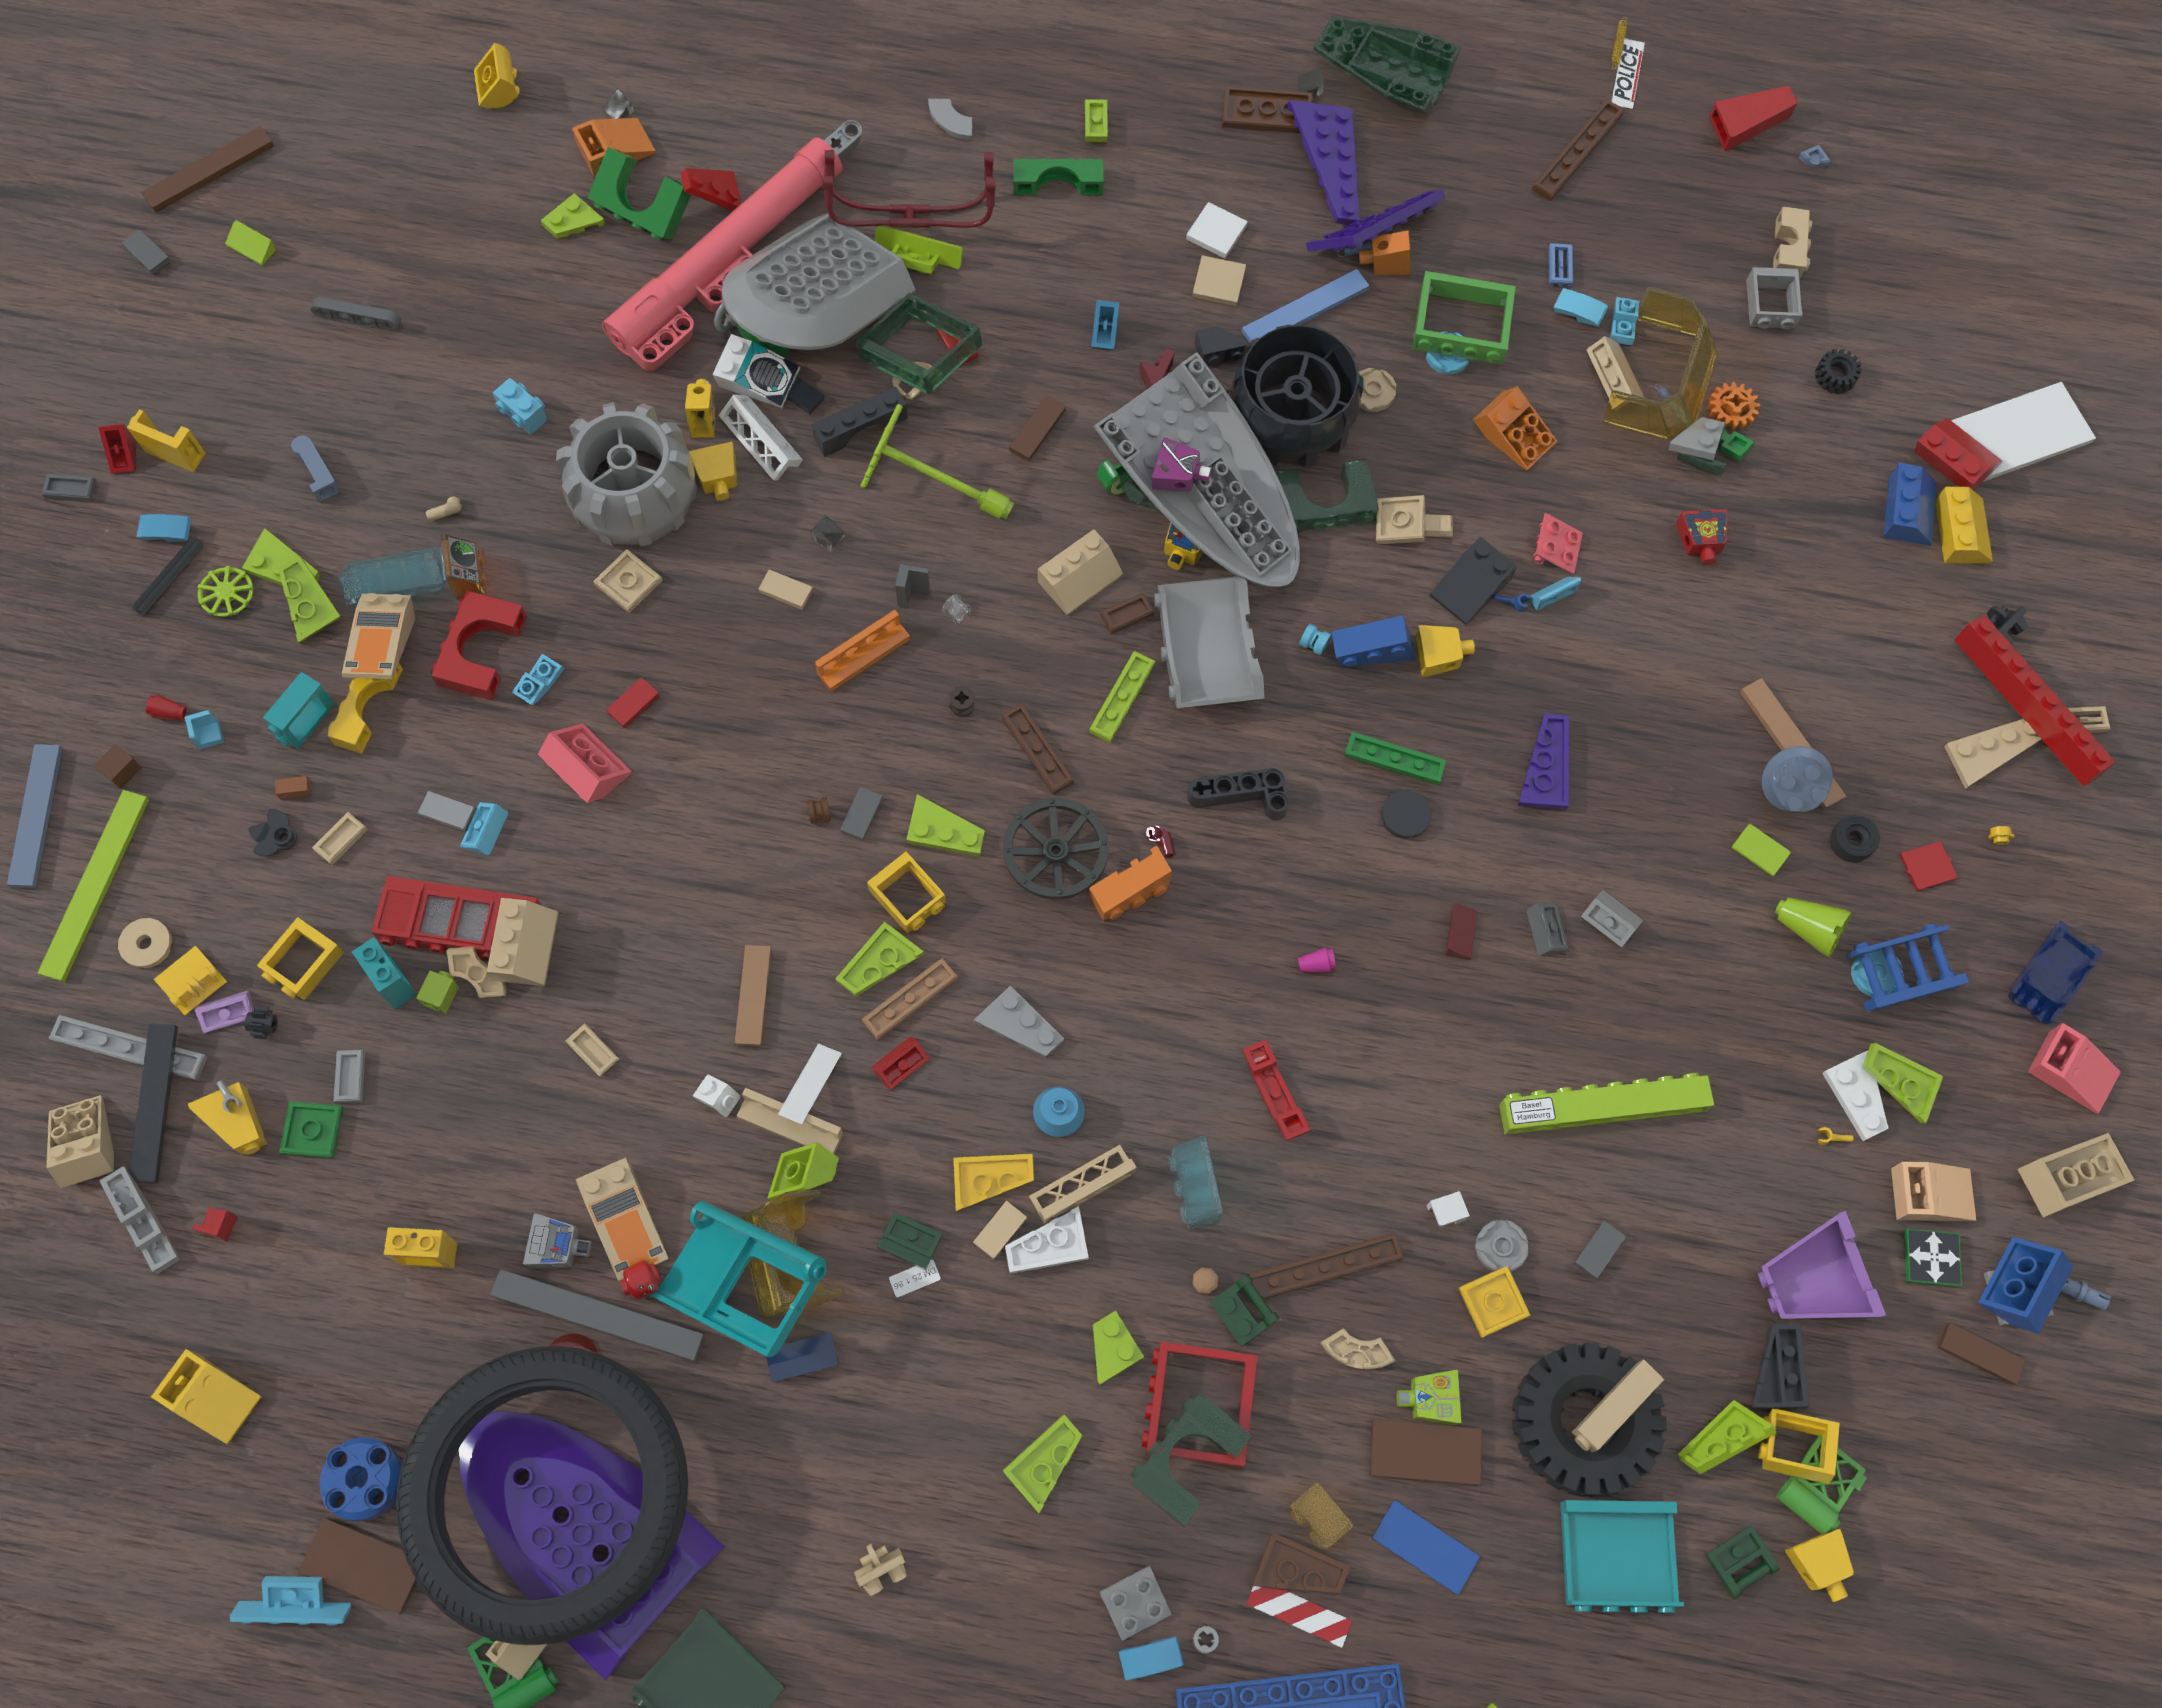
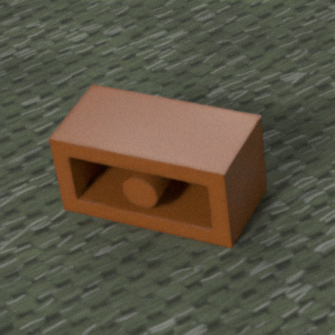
M307 776L275 780V794L280 800L312 796L311 781Z

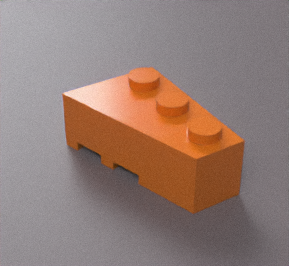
M1158 846L1150 849L1152 855L1139 862L1137 858L1130 862L1132 867L1120 873L1115 871L1089 888V897L1103 921L1109 918L1114 920L1120 917L1124 910L1130 907L1133 909L1138 908L1151 896L1159 897L1167 892L1172 870Z

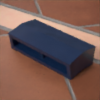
M831 1332L784 1344L777 1354L772 1357L766 1356L772 1382L839 1365Z

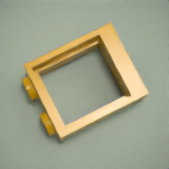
M904 852L867 882L870 893L907 934L911 930L916 931L921 928L927 917L931 914H938L945 907V894L907 852ZM910 871L934 899L906 920L882 892Z
M297 917L257 966L263 971L261 976L273 985L276 982L280 983L283 986L281 990L292 999L297 995L302 1000H305L343 955L344 951L336 943ZM302 935L324 951L295 985L273 968Z
M388 1227L384 1255L400 1266L454 1269L458 1242L443 1230ZM417 1233V1238H412V1235Z
M1772 1408L1768 1417L1764 1416L1763 1419L1772 1424L1775 1430L1776 1426L1822 1436L1819 1467L1774 1458L1775 1434L1765 1439V1443L1761 1442L1758 1458L1763 1459L1762 1469L1830 1484L1836 1470L1840 1423Z

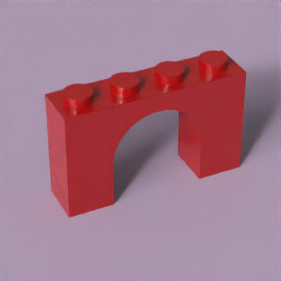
M467 591L464 598H461L459 601L456 618L450 622L449 634L447 639L441 644L438 661L434 662L431 668V676L436 685L492 701L501 678L496 669L465 660L462 655L466 641L472 635L484 630H494L519 637L527 617L522 605Z

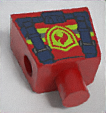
M1727 509L1682 511L1676 521V526L1686 553L1690 556L1700 555L1702 565L1707 566L1716 563L1715 554H1720L1727 542Z

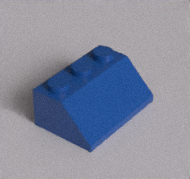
M1898 463L1890 474L1884 526L1885 538L1928 546L1932 545L1937 482L1923 467Z
M2012 1237L1978 1303L2012 1326L2039 1334L2073 1266L2062 1250Z

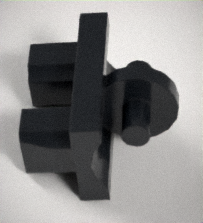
M1993 606L1987 612L1989 620L2010 644L2014 639L2009 634V629L2016 635L2023 632L2029 626L2023 618V615L2027 612L2024 606H2021L2017 611L2008 610L2006 606L2001 608Z

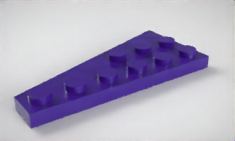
M1289 100L1287 107L1289 112L1292 111L1294 115V124L1296 129L1299 128L1303 137L1302 143L1313 170H1316L1318 173V182L1320 187H1323L1327 195L1326 201L1335 223L1349 225L1359 221L1353 110L1350 108Z
M1440 189L1422 193L1404 201V204L1385 209V213L1370 215L1344 226L1343 230L1325 234L1322 240H1311L1306 243L1307 250L1310 252L1333 248L1334 251H1339L1349 246V249L1358 248L1363 245L1362 241H1370L1377 238L1379 232H1388L1393 229V225L1406 223L1408 217H1416L1423 214V209L1427 210L1436 207L1437 202L1445 198L1444 191Z

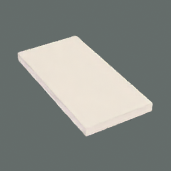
M2062 382L1951 420L2003 461L1984 481L2085 446L2096 439Z

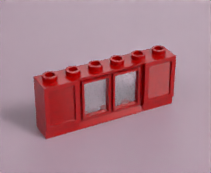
M387 876L371 933L380 944L385 946L402 944L411 950H419L420 947L429 948L431 952L444 954L449 948L475 946L479 958L489 961L501 898L527 900L541 905V903L534 897Z

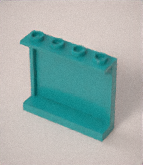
M1565 1500L1560 1502L1566 1606H1575L1576 1612H1592V1606H1602L1603 1612H1620V1607H1630V1611L1636 1613L1648 1612L1647 1607H1658V1613H1676L1675 1607H1684V1602H1679L1673 1514H1677V1502Z

